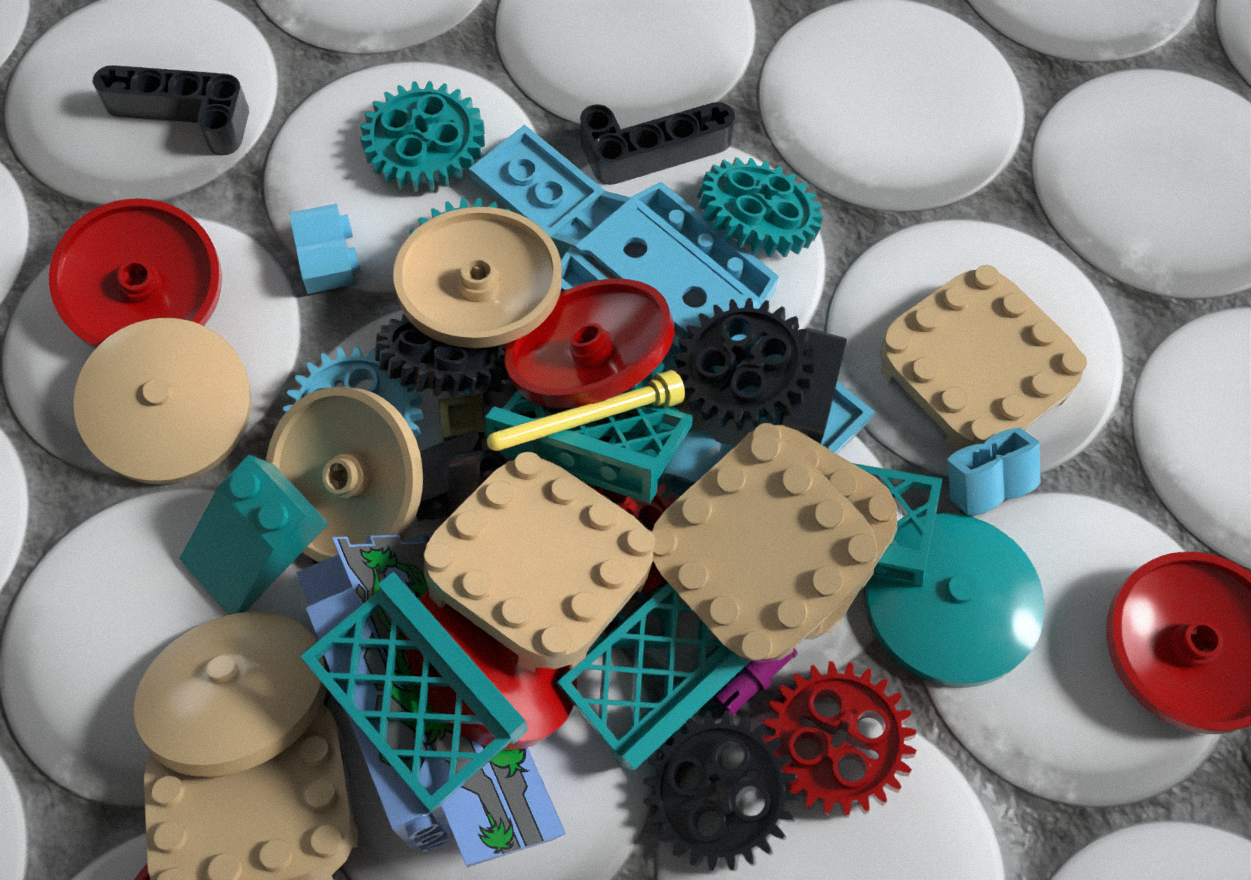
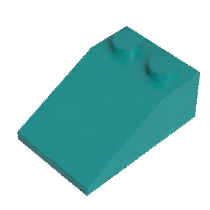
M248 455L216 489L179 559L228 615L246 612L329 523L274 464Z

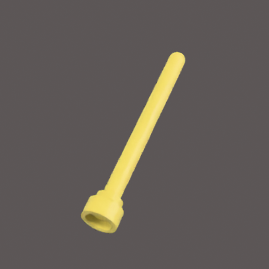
M675 371L662 372L654 375L651 381L647 382L646 387L626 392L595 404L583 405L494 432L489 435L487 445L493 451H500L648 404L668 408L683 402L685 397L684 385L680 376Z

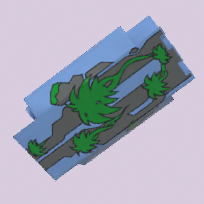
M433 533L418 534L414 539L407 542H402L399 534L372 535L365 540L364 544L354 545L350 544L348 537H332L338 555L296 572L309 605L306 607L318 641L380 590L378 584L393 571L419 600L429 590L424 577V553ZM382 608L364 621L362 638L390 640L392 619ZM399 629L398 640H406V635ZM355 630L345 638H354ZM334 646L324 654L331 673L350 672L353 647ZM361 647L358 674L386 675L389 649ZM397 649L394 669V675L413 676L407 649ZM336 682L347 695L348 682ZM357 683L355 706L362 711H382L385 684ZM393 684L390 712L418 713L419 686ZM427 701L426 713L437 714ZM347 713L391 828L412 851L421 848L422 853L434 850L449 841L447 834L452 832L465 865L468 868L553 841L566 834L528 748L502 750L431 813ZM367 719L379 733L380 720ZM389 720L386 743L392 749L414 750L417 721ZM425 722L422 750L451 752L453 728L447 723ZM460 734L459 752L480 753L486 747ZM400 758L412 772L413 758ZM421 759L419 782L430 795H433L449 780L450 760ZM458 760L457 772L470 761Z

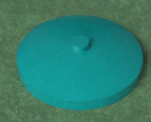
M952 513L936 514L923 587L871 577L864 586V604L867 619L872 632L884 651L909 673L922 680L945 687H976L994 682L1007 675L1032 651L1040 636L1044 622L1045 602L1043 588L1029 557L1003 531L985 521L966 515ZM926 516L918 518L923 526ZM912 523L896 532L894 539L899 546L918 550L920 548L922 537Z

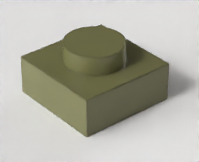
M475 394L473 397L461 396L439 399L444 442L473 430H477L480 439H486L481 394Z

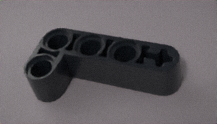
M109 65L100 68L93 76L92 83L107 112L113 116L198 123L210 151L221 156L234 153L242 143L249 115V106L239 80L233 75Z
M713 102L620 129L610 108L600 104L590 105L582 111L580 116L581 147L597 180L608 185L618 184L727 150L732 141L735 113L729 105Z

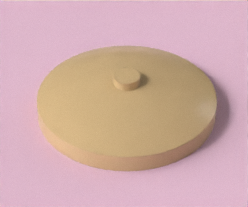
M468 207L438 215L418 227L406 239L397 254L393 270V280L400 308L407 319L418 330L437 341L449 345L466 348H484L517 340L536 329L546 320L556 306L560 296L562 267L556 245L550 236L530 219L500 208Z
M149 319L120 329L104 340L92 352L82 367L76 382L73 399L74 417L79 434L88 449L110 470L125 478L141 483L175 484L194 479L209 472L224 461L236 448L246 431L250 419L252 391L249 377L239 356L225 339L216 332L198 323L183 319Z
M324 388L309 393L293 404L274 430L268 447L266 461L274 464L329 523L302 553L318 562L338 555L332 537H348L351 545L364 544L365 540L372 535L399 534L402 540L411 527L420 505L423 488V468L414 434L406 420L393 405L379 395L360 388Z
M255 611L222 616L205 622L181 635L168 645L148 667L139 683L134 698L133 717L135 727L150 754L165 767L176 772L192 776L212 777L238 773L253 768L287 749L312 724L321 709L327 693L325 685L300 657L318 642L315 636L304 625L292 618L271 612ZM323 655L318 661L328 672L327 663Z

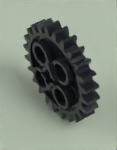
M752 298L746 300L744 308H738L734 299H731L728 311L723 312L717 304L713 305L714 317L710 319L708 316L700 313L698 316L701 327L698 328L692 325L686 327L690 339H679L678 341L682 353L674 355L675 363L678 367L675 372L683 382L684 398L690 397L688 399L690 409L695 411L702 407L703 420L708 421L717 414L720 428H723L729 419L735 420L737 431H741L745 420H751L753 427L756 429L760 425V418L765 416L773 425L776 424L775 412L777 410H781L787 415L792 414L789 400L799 403L804 401L801 388H811L812 382L811 375L809 374L815 372L814 359H811L814 356L813 343H807L809 341L807 329H799L797 316L785 320V307L781 306L774 313H771L768 300H765L760 308L757 309L753 307ZM738 334L747 335V337L742 340L731 339L732 337ZM772 354H779L783 356L781 359L777 361H769L766 359L768 356ZM713 366L723 367L716 373L706 372L708 368ZM731 384L727 391H722L725 390ZM748 386H755L759 388L756 392L752 394H744L740 392L743 388Z
M402 314L401 321L390 319L389 326L382 325L381 332L376 335L375 361L379 362V369L388 370L389 379L401 378L400 385L403 387L411 384L417 385L416 392L419 393L428 388L433 390L434 396H439L442 391H448L453 398H456L458 391H463L468 396L473 397L475 389L489 393L490 386L501 387V380L507 381L509 376L505 366L506 343L484 348H466L449 345L425 335L404 314Z
M709 711L705 712L704 726L700 727L692 718H689L687 720L689 732L683 735L677 730L672 734L675 740L672 746L663 743L659 747L665 755L663 760H648V764L656 769L658 773L657 777L645 778L643 783L655 789L656 794L645 798L643 801L647 806L658 807L659 810L648 821L654 826L665 824L666 828L658 837L661 842L666 843L677 839L672 854L680 857L689 849L691 850L690 865L698 867L704 856L708 857L709 870L717 872L721 859L726 860L730 871H737L738 857L743 856L751 866H755L756 856L754 850L760 848L771 856L773 850L768 839L774 836L785 841L787 838L778 827L780 821L795 822L796 818L785 810L786 804L799 802L800 798L798 795L788 792L786 787L795 784L799 780L796 774L783 772V769L789 766L793 760L790 755L776 757L775 754L782 745L781 740L777 737L765 743L764 740L768 732L767 727L762 724L751 732V719L747 715L741 718L737 726L734 725L732 714L729 711L724 712L721 723H716ZM734 746L742 748L745 754L742 765L735 770L724 769L721 763L724 751ZM690 766L698 767L701 772V780L698 786L692 790H682L679 784L681 772ZM754 770L760 772V776L757 779L728 788L726 790L728 799L724 802L715 796H711L688 811H684L682 808L683 804L691 799L701 798L715 792L716 785L714 782L719 779L726 785H731ZM753 790L762 792L765 798V805L762 811L754 816L745 815L741 810V799L743 796ZM705 811H717L721 819L720 828L711 836H702L698 830V819Z

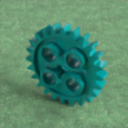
M414 81L412 82L411 90L406 91L404 87L398 85V95L393 96L389 92H384L385 103L379 101L372 102L375 112H365L366 123L360 125L362 132L360 141L367 164L372 163L375 174L383 172L386 183L397 178L399 189L404 188L408 182H412L415 192H418L422 183H427L430 191H434L436 181H441L444 186L449 187L450 176L453 175L455 178L462 180V168L469 170L474 165L473 159L482 158L481 147H485L484 121L481 119L480 109L473 108L472 98L462 99L460 89L448 94L447 84L445 83L438 90L433 89L432 81L427 82L425 89H420L417 82Z
M735 157L732 164L725 159L722 160L720 167L713 164L710 172L706 171L697 197L700 198L698 208L705 210L702 218L704 220H714L711 226L713 231H725L723 240L735 238L738 240L737 248L740 249L747 244L751 246L753 254H757L760 248L765 250L768 257H772L775 250L783 257H787L790 250L798 255L803 247L808 249L819 233L822 226L820 224L824 216L820 214L822 205L814 203L817 195L805 193L808 185L806 183H795V174L785 176L782 174L783 167L779 166L775 170L770 169L768 161H764L762 166H759L753 158H749L747 164H744L738 157Z

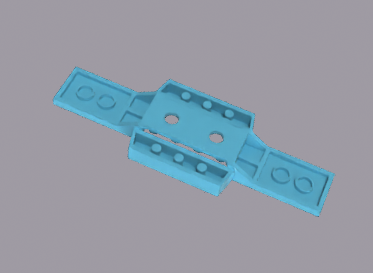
M525 124L469 168L470 178L505 208H509L512 212L530 219L550 236L558 252L563 256L561 259V292L584 283L609 279L589 262L591 258H594L599 265L605 267L618 279L640 281L657 289L668 303L674 320V326L683 333L686 339H690L686 329L688 325L701 327L698 316L700 313L708 316L710 319L714 317L713 305L717 304L725 312L729 310L731 299H734L738 308H744L746 300L752 298L753 307L759 309L765 300L770 302L775 294L779 276L745 248H737L735 240H723L725 232L722 230L713 231L711 229L713 223L710 220H704L702 218L703 215L663 182H659L632 197L605 191ZM639 242L646 247L647 252L642 257L632 258L626 255L623 249L628 243ZM689 291H699L705 296L706 302L701 307L693 308L686 305L682 297ZM675 334L671 347L662 360V363L667 368L666 371L678 369L674 355L682 353L678 344L680 338ZM738 334L732 337L731 339L742 340L745 339L747 335ZM772 354L768 356L766 359L769 361H777L781 359L783 356L779 354ZM713 366L708 368L706 372L716 373L723 367ZM838 381L821 445L836 454L872 420L875 411ZM731 384L725 390L722 391H727ZM748 386L743 388L740 392L744 394H752L756 392L759 388L755 386ZM777 410L775 412L777 423L774 425L780 424L782 416L781 410ZM766 416L760 418V424H772Z

